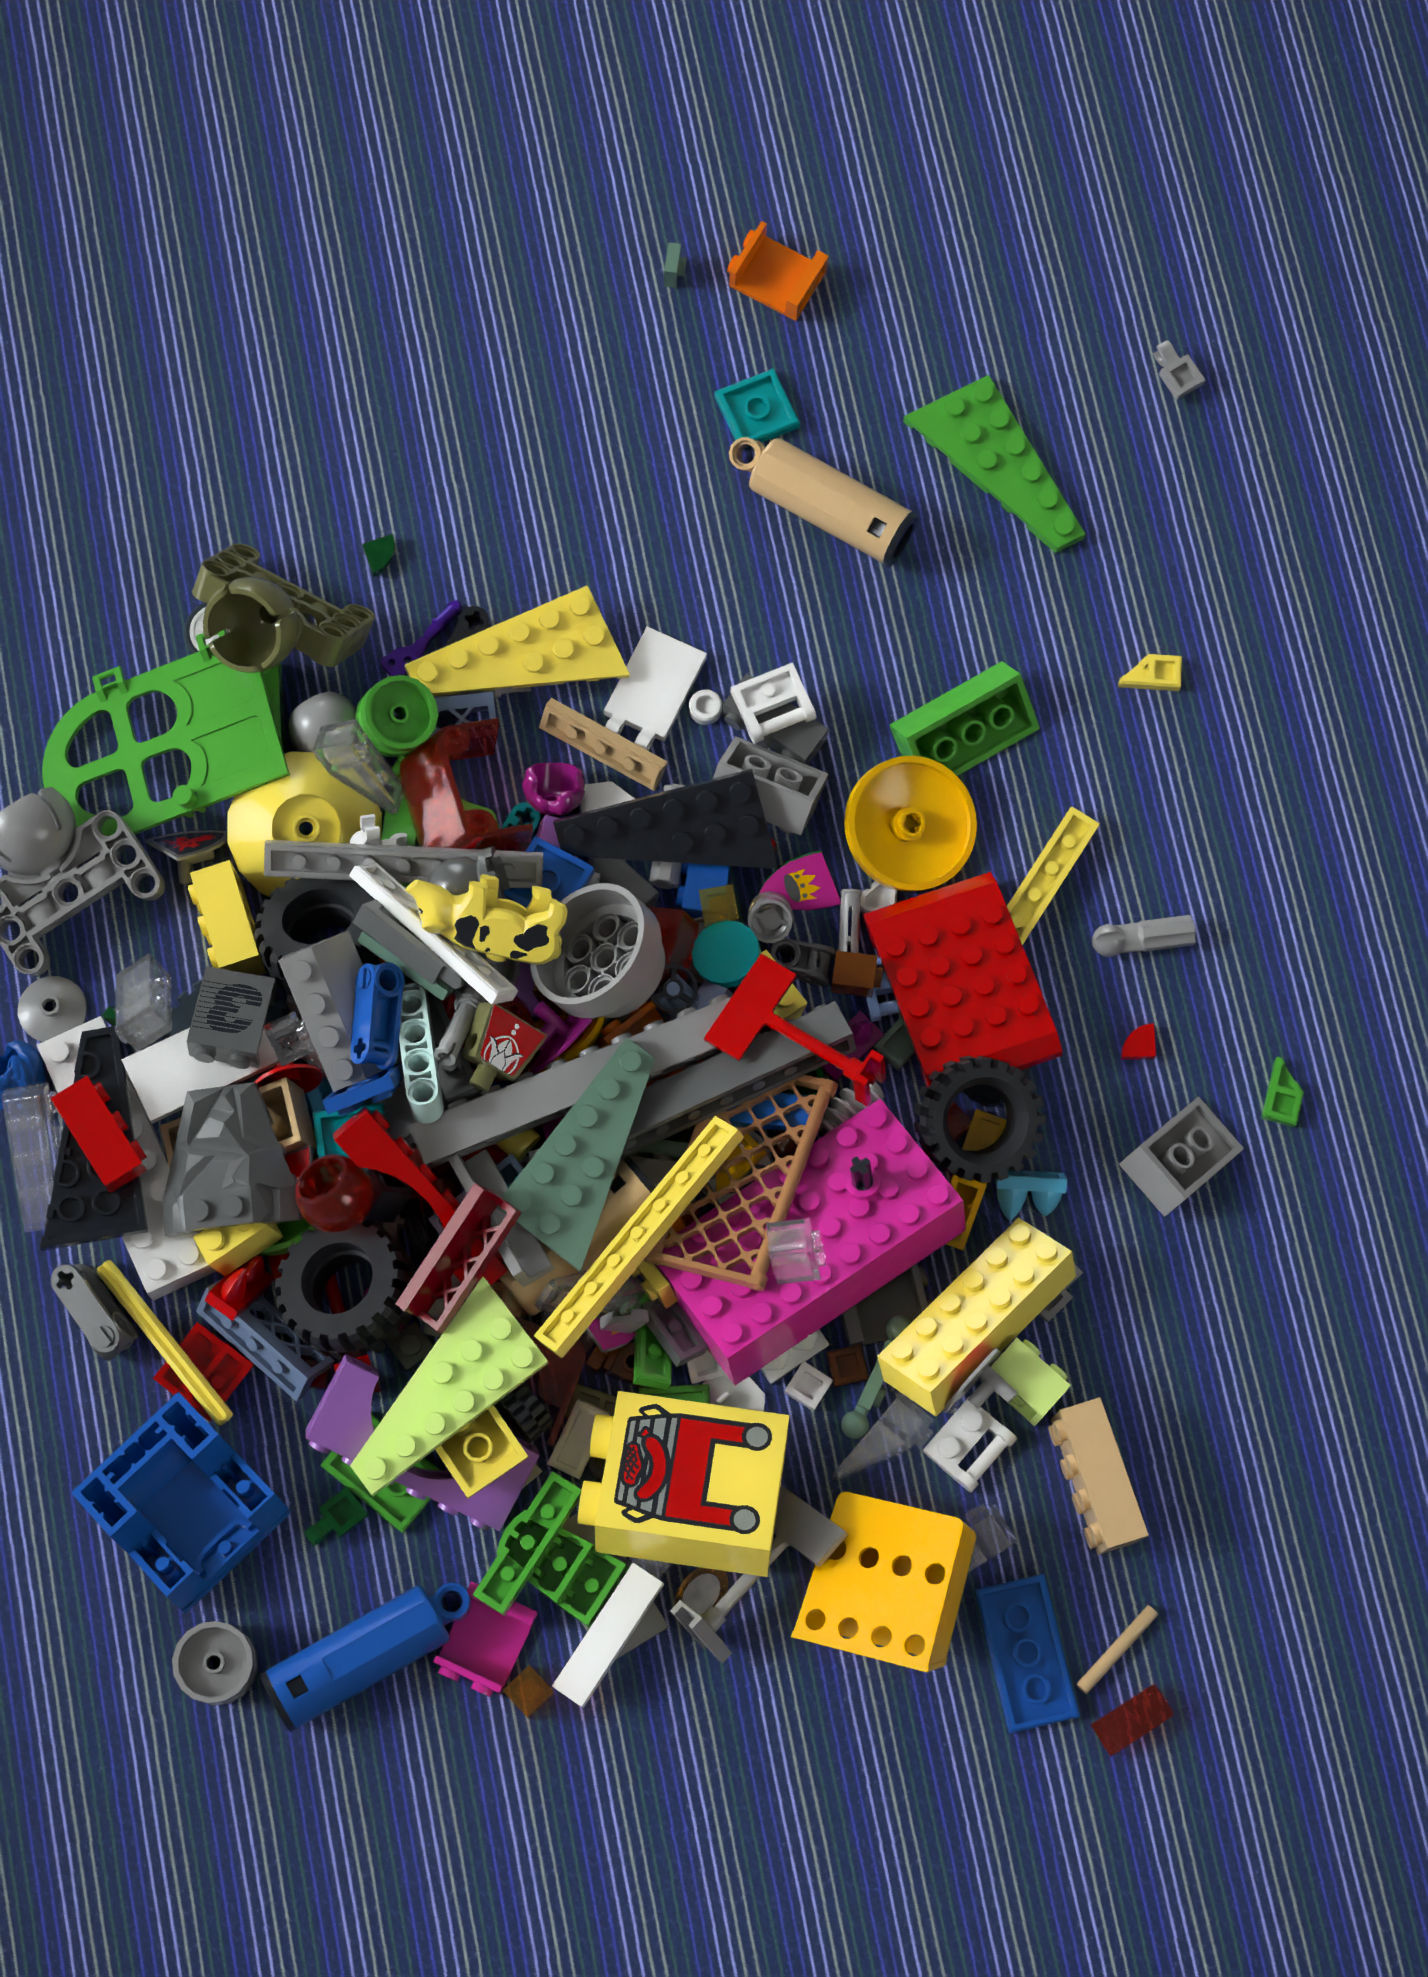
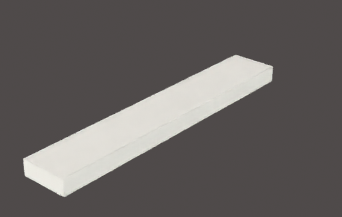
M378 863L354 866L349 876L444 960L489 1003L493 1005L513 1001L518 992L517 988L476 951L460 947L439 933L431 934L422 929V921L416 900Z

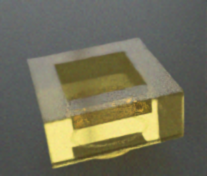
M733 884L699 890L705 926L725 920H739Z

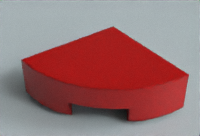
M1154 1023L1140 1026L1130 1033L1121 1049L1120 1060L1155 1059Z

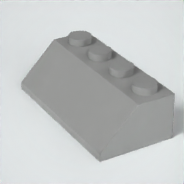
M349 930L283 956L278 960L333 1092L383 1071L376 1064L365 1063L360 1065L355 1064L351 1059L355 979L363 963ZM399 1049L395 1064L402 1061Z

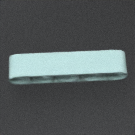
M404 975L399 1043L406 1095L413 1117L421 1123H432L441 1117L444 1106L438 1063L434 1058L436 1048L428 991Z

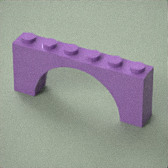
M345 1353L305 1430L306 1439L310 1440L309 1445L326 1454L331 1450L343 1456L341 1460L349 1466L375 1431L371 1418V1402L374 1388L379 1378L378 1369ZM516 1437L529 1458L469 1499L449 1470H428L413 1466L394 1481L406 1486V1491L418 1499L425 1500L426 1497H429L439 1502L438 1507L449 1514L457 1515L460 1512L471 1517L470 1522L478 1528L489 1531L490 1527L500 1531L540 1454L537 1446Z

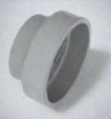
M598 883L583 887L561 900L560 903L565 904L568 910L566 922L560 930L562 938L561 955L558 959H553L545 964H530L532 978L539 991L563 1011L579 1018L621 1017L643 1005L659 985L665 968V951L662 945L661 929L654 913L630 891L610 883Z

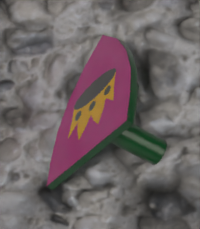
M822 850L798 856L779 866L764 881L757 894L759 895L766 891L777 892L790 902L792 910H815L841 904L840 895Z

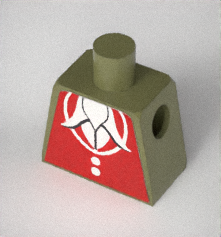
M489 1002L479 1003L462 1052L464 1059L477 1066L469 1084L478 1090L488 1092L495 1077L502 1081H514L548 1035L498 1004L492 1005Z

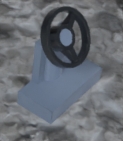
M678 964L665 965L664 970L671 969L669 979L662 984L661 992L656 995L653 993L650 998L658 1009L666 1012L672 1019H676V1014L684 1009L695 1007L696 1010L709 1006L708 1002L711 999L722 994H727L728 997H731L733 993L728 988L705 980L698 989L696 978L690 970ZM677 969L683 971L690 978L693 989L677 974Z

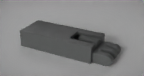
M373 900L362 904L353 923L433 985L438 983L439 980H443L454 989L468 984L444 960L384 908L380 902Z

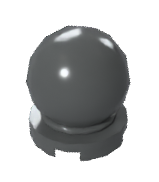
M494 846L478 850L477 861L469 857L450 858L438 864L428 878L429 883L442 886L452 895L467 893L469 891V881L480 882V877L483 874L495 876L499 879L498 898L505 899L504 890L510 889L500 856L494 857V853H496Z

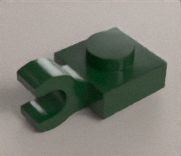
M346 1486L318 1508V1511L324 1518L307 1529L304 1534L314 1547L333 1530L339 1538H342L369 1517V1515Z

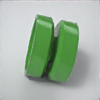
M405 675L389 676L376 683L359 701L355 713L356 731L364 745L373 752L386 757L404 756L418 748L433 733L438 719L437 703L429 688L418 679ZM393 711L400 716L401 720L394 717Z

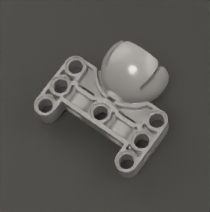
M53 787L41 789L38 795L30 793L0 811V867L8 871V875L0 877V897L2 899L0 906V945L19 972L30 976L44 974L50 966V956L39 938L124 882L135 896L143 900L154 901L163 895L165 881L128 823L117 813L110 810L101 811L77 827L75 815L69 802ZM109 819H115L118 824L116 832L111 836H105L102 832L103 824ZM133 847L136 850V858L131 864L124 865L121 861V854L126 848ZM92 859L91 861H89L88 863H86L85 865H83L82 867L79 868V866H81L82 864H84V863L87 862L88 860ZM146 876H153L155 880L154 889L149 893H142L139 888L140 881ZM70 885H76L78 896L73 902L67 903L63 897L64 890ZM40 893L39 895H37L36 897H34L33 899H31L30 901L21 906V904H23L36 894ZM17 922L20 926V934L16 939L9 940L6 936V929L11 923ZM31 951H36L39 956L38 965L35 968L28 969L24 963L25 956Z

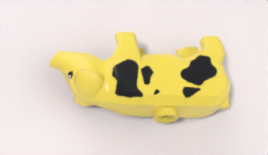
M485 874L481 875L480 882L469 881V891L461 895H452L442 886L418 879L414 880L405 889L416 900L424 931L431 934L439 933L460 947L485 953L486 957L490 960L503 962L506 959L539 965L548 963L553 959H558L561 955L562 938L560 930L566 922L568 910L565 904L552 899L551 890L548 888L532 886L533 896L527 908L512 900L498 898L499 879Z

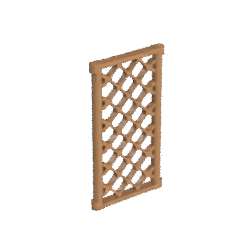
M802 1075L752 1100H748L730 1111H724L715 1115L731 1125L729 1121L731 1117L743 1111L749 1112L753 1123L739 1131L744 1136L757 1130L761 1133L764 1142L750 1150L745 1149L740 1142L738 1145L742 1153L729 1161H724L714 1173V1175L720 1172L726 1173L730 1184L719 1191L713 1192L706 1183L704 1186L708 1195L695 1203H690L679 1216L690 1214L696 1222V1227L683 1234H677L671 1226L644 1258V1261L741 1285L749 1289L764 1291L768 1280L766 1273L829 1100L834 1098L838 1083L825 1078ZM796 1085L818 1090L817 1095L813 1094L802 1097L796 1089ZM787 1089L793 1090L798 1100L785 1108L778 1107L774 1096ZM765 1100L771 1101L776 1111L763 1119H757L752 1111V1107ZM798 1108L804 1109L809 1115L806 1125L790 1127L784 1118L785 1115ZM714 1116L695 1125L687 1149ZM776 1119L782 1120L787 1130L774 1138H768L762 1129L763 1126ZM787 1138L792 1139L798 1145L794 1156L778 1157L773 1149L774 1145ZM763 1150H770L775 1158V1162L762 1169H757L751 1157ZM742 1161H747L753 1170L752 1174L740 1180H734L729 1172V1168ZM775 1169H780L786 1175L783 1187L767 1188L762 1177ZM753 1180L759 1181L764 1192L751 1200H745L739 1190L740 1187ZM730 1192H736L741 1200V1204L729 1211H722L717 1203L718 1198ZM763 1200H769L775 1207L772 1217L761 1220L755 1219L750 1210L751 1207ZM708 1203H713L719 1212L718 1216L705 1223L699 1222L695 1215V1210ZM742 1211H746L752 1220V1224L739 1231H733L728 1223V1219ZM718 1223H724L730 1232L729 1236L716 1243L710 1242L705 1231ZM752 1231H757L764 1238L760 1249L744 1251L739 1243V1239ZM696 1234H701L707 1246L694 1254H688L683 1246V1242ZM731 1242L735 1243L741 1252L740 1256L727 1263H722L716 1254L717 1249ZM677 1245L684 1253V1258L662 1253L663 1248ZM707 1254H712L718 1266L707 1265L695 1260ZM740 1263H746L752 1271L750 1275L728 1269Z

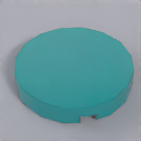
M729 920L716 922L704 929L695 940L692 950L693 965L699 975L710 983L725 988L738 986L760 956V943L752 930L741 922Z

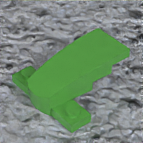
M552 1471L528 1510H524L517 1515L506 1527L499 1542L498 1556L476 1588L473 1596L505 1616L526 1582H529L547 1598L590 1628L627 1573L629 1567L609 1554L595 1552L594 1544L562 1528L579 1502L582 1489Z

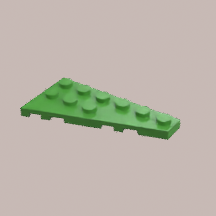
M989 375L904 416L903 422L911 429L914 427L921 433L929 445L933 448L937 447L950 458L951 464L986 494L990 493L1001 502V507L1008 513L1012 512L1027 525L1026 528L1052 551L1057 553L1084 539V530Z

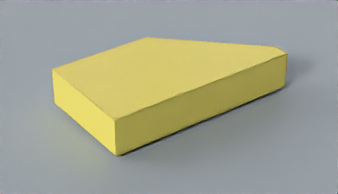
M1148 654L1137 666L1120 678L1118 687L1179 691L1181 688L1182 656Z

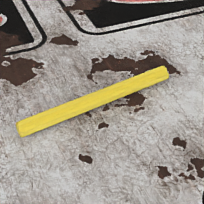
M107 1260L96 1270L99 1277L212 1420L219 1426L229 1421L233 1416L232 1411L118 1267L111 1260Z

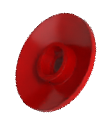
M282 1061L274 1065L272 1070L261 1075L255 1083H257L258 1087L287 1077L297 1086L301 1087L304 1090V1094H306L321 1083L323 1075L317 1066Z

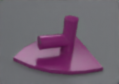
M540 1002L533 1012L546 1023L540 1031L548 1036L538 1049L541 1052L529 1072L536 1074L555 1060L593 1020L591 1018H579L570 1015L564 1021L546 1003Z

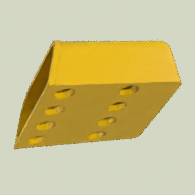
M851 1492L840 1493L836 1499L830 1520L846 1531L848 1536L820 1567L815 1565L791 1637L923 1672H930L944 1667L948 1659L947 1654L977 1536L975 1531L957 1517Z

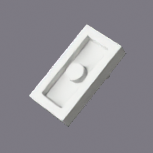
M817 1330L760 1370L771 1385L800 1366L803 1361L806 1362L827 1348L830 1344L821 1331Z

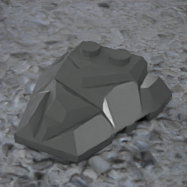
M251 1082L187 1091L162 1200L165 1236L194 1234L206 1229L254 1223L274 1224L302 1220L299 1183L296 1175L291 1174L284 1158L286 1154L282 1143H278L271 1127L274 1123L257 1083Z

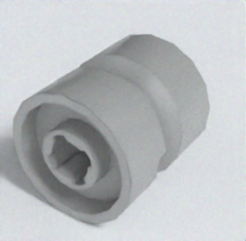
M766 891L760 893L752 900L749 906L748 926L758 940L764 943L781 941L792 928V908L790 902L777 892Z

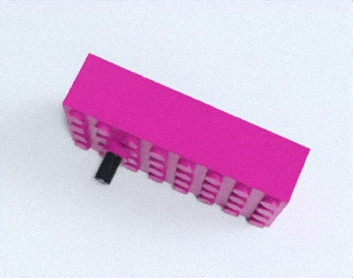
M879 1099L814 1142L766 1273L768 1280L764 1291L749 1289L741 1285L663 1265H654L670 1284L678 1300V1305L708 1345L711 1355L734 1386H736L807 1338L808 1335L813 1334L964 1232L966 1224L963 1199L884 1102ZM775 1169L762 1177L764 1184L769 1189L777 1186L783 1187L786 1175L780 1169ZM756 1180L740 1192L745 1200H751L762 1194L764 1190L760 1182ZM736 1193L719 1206L722 1211L726 1212L739 1206L741 1200ZM763 1200L752 1206L750 1210L755 1219L761 1220L767 1217L771 1218L775 1207L769 1200ZM715 1207L698 1218V1221L705 1223L717 1217L719 1214L717 1208ZM742 1211L730 1217L728 1223L733 1231H739L751 1225L752 1220L746 1211ZM692 1222L677 1232V1234H683L695 1228L696 1222ZM718 1223L708 1228L705 1234L710 1242L716 1243L729 1236L730 1232L724 1223ZM752 1231L739 1239V1243L744 1251H751L753 1249H760L764 1238L757 1231ZM696 1234L683 1242V1246L688 1254H694L704 1249L707 1243L701 1234ZM731 1242L717 1249L716 1254L722 1263H727L740 1256L741 1252L737 1245ZM677 1245L663 1248L662 1253L684 1258V1253ZM707 1254L695 1260L707 1265L718 1266L712 1254ZM740 1263L728 1269L750 1275L752 1271L746 1263Z

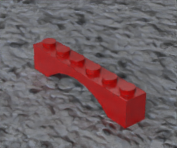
M364 1106L333 1133L334 1141L358 1167L386 1173L414 1188L428 1201L440 1218L443 1227H446L459 1207L460 1202L448 1189L442 1192L434 1184V1181L438 1179L437 1176L424 1162L418 1166L410 1156L414 1153V1150L401 1136L395 1140L387 1131V1128L391 1126L390 1123L377 1109L372 1113ZM483 1238L476 1239L472 1244V1258L480 1256L484 1250ZM497 1250L471 1292L482 1277L491 1286L508 1271L499 1250ZM464 1268L456 1269L453 1274L462 1283L465 1279Z

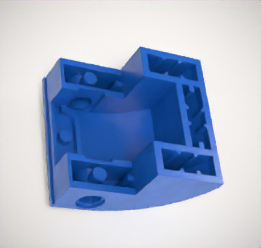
M179 1392L71 1492L102 1529L132 1557L163 1594L184 1614L194 1607L292 1513L285 1503Z

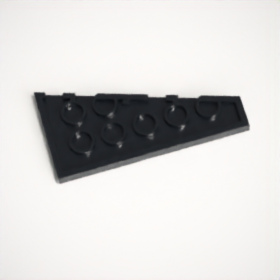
M111 1026L82 1031L74 1069L75 1077L73 1084L85 1076L89 1077L93 1085L100 1081L111 1099L105 1104L111 1113L119 1111L129 1129L124 1131V1134L131 1143L135 1140L125 1067L121 1060L123 1059L119 1028ZM65 1123L40 1249L45 1251L148 1232L140 1175L110 1193Z

